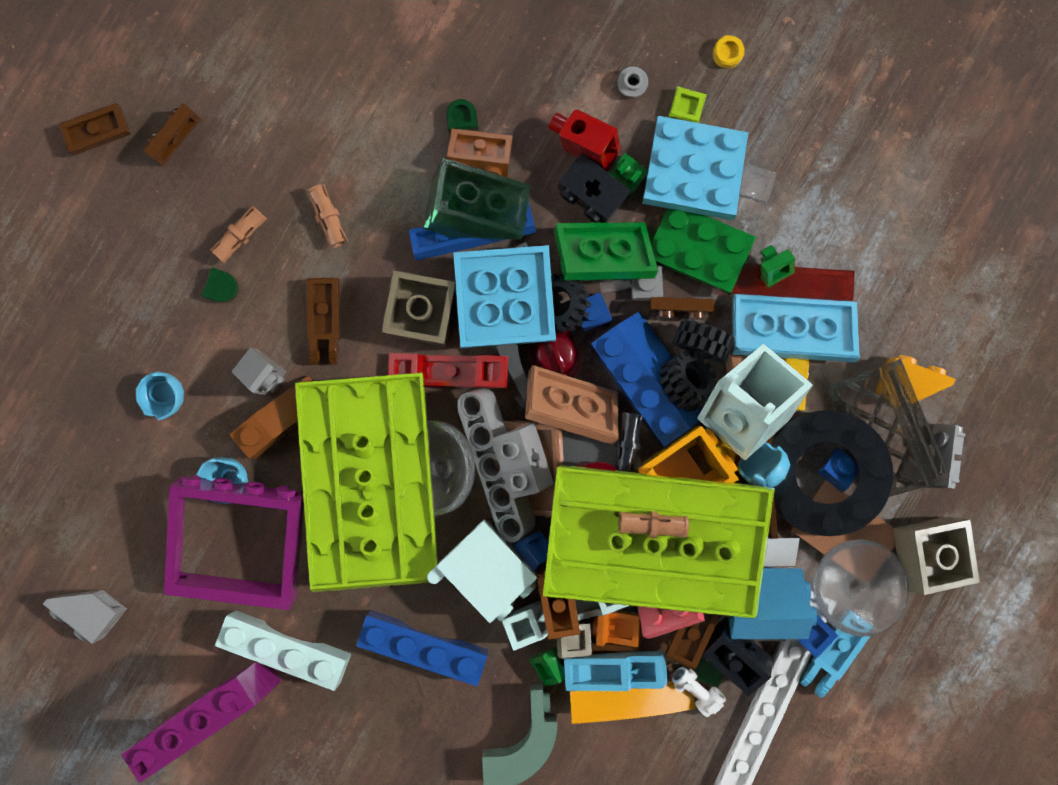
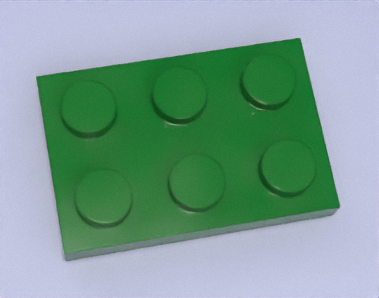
M667 208L651 246L656 264L731 295L756 241V236L706 215Z
M645 222L555 224L554 236L564 281L655 279L658 268Z

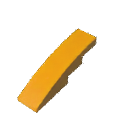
M672 677L667 678V684L663 689L631 688L629 691H570L572 724L603 722L695 709V696L686 689L680 693L675 688Z

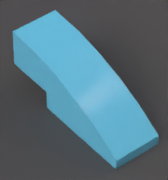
M665 651L604 653L564 658L566 691H629L631 688L663 689L667 684Z

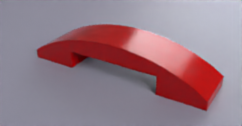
M389 353L388 375L423 373L424 386L507 388L508 356Z

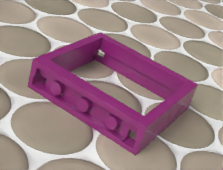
M198 475L179 477L169 486L164 595L290 610L297 598L304 513L303 492L290 490L288 486H280L277 489L266 488L264 484L258 482H248L245 485L234 484L232 480L226 478H217L210 481L202 480ZM185 497L287 510L282 584L181 572Z
M255 661L159 725L121 755L138 782L141 783L256 706L281 682V679L274 668Z

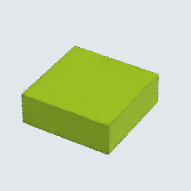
M677 86L668 118L699 123L707 94Z

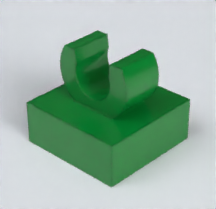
M625 153L609 174L631 190L630 198L646 178L648 170Z
M770 245L760 251L763 256L761 258V279L768 288L795 273V257L789 249L778 254L776 249Z
M557 648L539 652L529 659L544 686L559 684L565 679L564 663L560 664L557 659Z

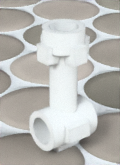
M679 667L672 675V682L675 688L680 693L686 689L698 699L695 705L704 716L709 717L712 713L716 714L724 706L725 696L714 686L708 691L695 681L698 676L691 668L687 670L685 667Z

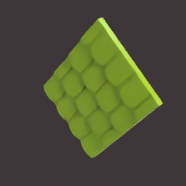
M423 373L295 383L310 590L312 592L430 583L427 577L438 565Z
M559 466L556 471L543 596L756 618L775 488L617 470ZM620 511L638 514H649L650 511H657L659 515L688 516V536L683 538L658 535L657 538H649L645 534H621L618 532Z

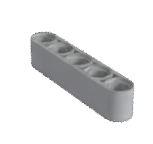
M478 388L461 395L458 399L457 408L497 531L505 541L516 542L534 529L536 523L528 495L508 500L503 493V489L507 491L508 489L501 467L498 470L494 465L493 460L496 459L498 461L491 438L507 430L494 393L487 388ZM474 398L479 401L480 410L475 407ZM484 428L488 430L490 440L485 437ZM513 519L519 523L520 530L514 526Z

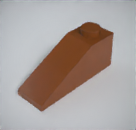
M308 375L300 382H312L313 379ZM295 385L257 411L229 434L249 459L260 458L298 426Z

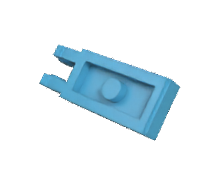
M847 609L832 628L838 637L817 659L814 656L811 658L812 662L806 666L799 681L803 686H808L821 668L828 672L822 677L814 692L820 698L828 693L837 679L840 681L875 631L872 626Z

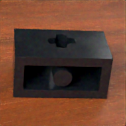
M583 153L578 156L558 182V189L561 191L559 193L560 196L569 204L574 205L577 203L584 208L585 216L594 223H608L629 197L631 191ZM587 187L590 190L592 187L597 188V197L594 194L592 197H588L586 195Z
M728 618L722 619L715 626L702 656L746 695L750 696L771 678L772 657L752 639H731Z

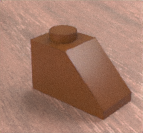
M546 566L538 569L537 579L548 640L580 635L576 600L543 596Z

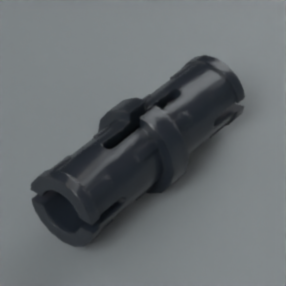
M622 413L619 441L617 440L615 447H618L615 468L618 471H635L637 451L641 449L639 434L643 415Z

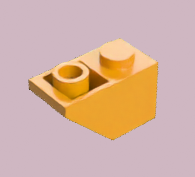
M899 355L898 358L886 360L875 395L903 405L914 404L954 385L956 379L946 376L947 371L931 365L924 368L916 365V359Z

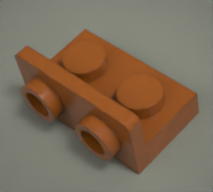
M452 129L447 152V176L461 180L469 179L506 184L508 182L513 136Z

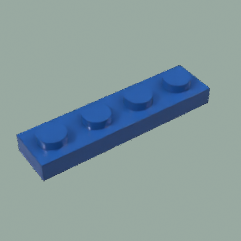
M528 201L409 230L416 261L536 233Z

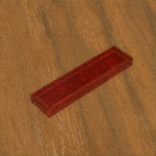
M744 264L731 295L745 294L853 302L855 271L795 267V273L768 288L761 279V265Z

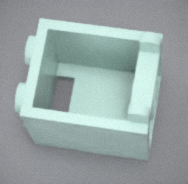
M763 344L717 382L697 419L742 459L747 460L790 420L813 384Z
M487 518L483 519L458 543L427 577L430 583L436 584L445 576L489 623L495 618L499 621L503 620L513 610V601L519 595L524 599L537 586V571H532L514 546L500 537L497 529Z

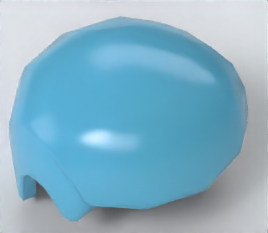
M151 372L139 382L136 388V402L144 415L157 418L158 421L164 420L177 413L184 402V389L179 380L171 374Z
M767 442L747 460L741 458L738 463V471L749 485L771 488L777 486L786 478L790 468L788 456L780 446L776 449Z
M212 458L203 463L196 473L202 480L213 481L217 478H226L232 480L234 484L245 485V483H248L244 466L233 458ZM211 501L219 504H231L227 502Z

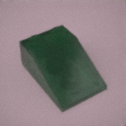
M442 157L432 177L423 229L450 237L521 240L524 236L530 185Z

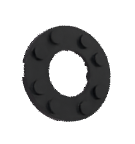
M833 410L810 412L786 424L772 440L771 446L776 449L780 446L787 454L790 462L786 478L773 487L775 488V509L794 527L818 536L846 535L868 525L886 505L893 485L894 471L891 455L881 436L860 418ZM824 442L840 444L848 449L858 461L860 470L858 486L852 495L842 502L834 504L815 502L805 496L798 486L795 474L797 462L804 451L815 444Z

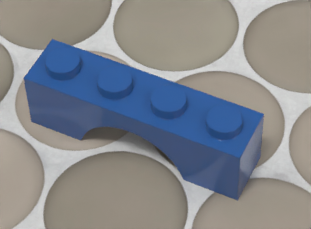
M373 610L366 615L356 645L357 647L477 687L489 651L487 648L460 639H446L410 627L400 619Z

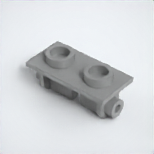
M933 424L926 485L955 489L956 483L960 482L961 461L954 460V456L962 455L965 433H962L963 427L950 424Z

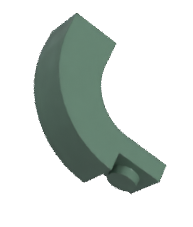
M543 683L530 684L532 721L526 736L517 744L507 748L483 749V785L520 784L533 776L550 756L557 735V714L544 715V712H550V693H543Z

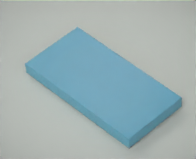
M733 294L732 337L735 339L732 345V354L751 355L761 345L765 344L780 358L857 363L860 358L857 302Z

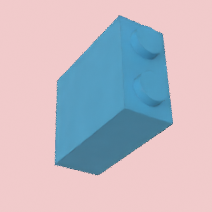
M763 568L756 618L728 616L731 639H809L812 626L817 624V611L815 606L810 605L811 585L809 581H805L803 569Z

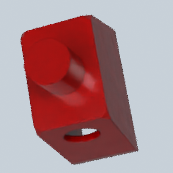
M578 109L573 110L569 118L556 112L550 120L548 128L559 134L562 147L566 152L576 158L583 153L606 172L621 151L617 128Z

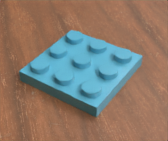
M658 116L642 204L734 221L737 215L748 132Z
M549 245L453 252L460 348L556 341Z

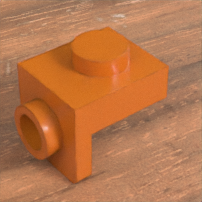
M616 610L604 616L595 617L593 636H597L596 646L603 647L606 643L638 647L641 644L642 629L639 613Z

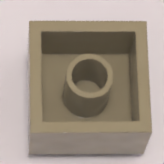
M393 270L382 333L388 337L447 347L457 295L456 282Z
M943 517L893 528L902 590L927 595L980 583L971 521L969 519Z

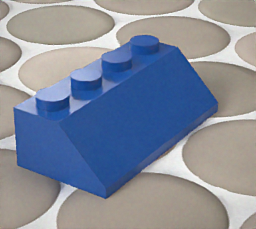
M640 311L590 344V349L636 414L643 415V424L660 447H665L699 422L697 418L704 405L695 411L687 412L684 410V407L682 409L677 408L676 401L671 403L668 400L671 397L669 393L664 394L663 389L666 387L665 385H660L659 380L663 377L659 376V371L662 370V365L673 357Z

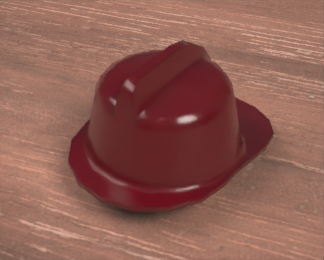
M566 330V333L555 331L556 341L523 344L531 364L572 378L575 377L580 369V351L571 331Z

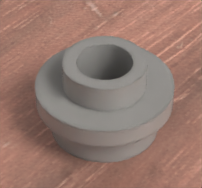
M638 67L624 69L618 77L619 91L629 98L640 97L648 87L647 74ZM635 77L639 83L632 86L628 83V79Z

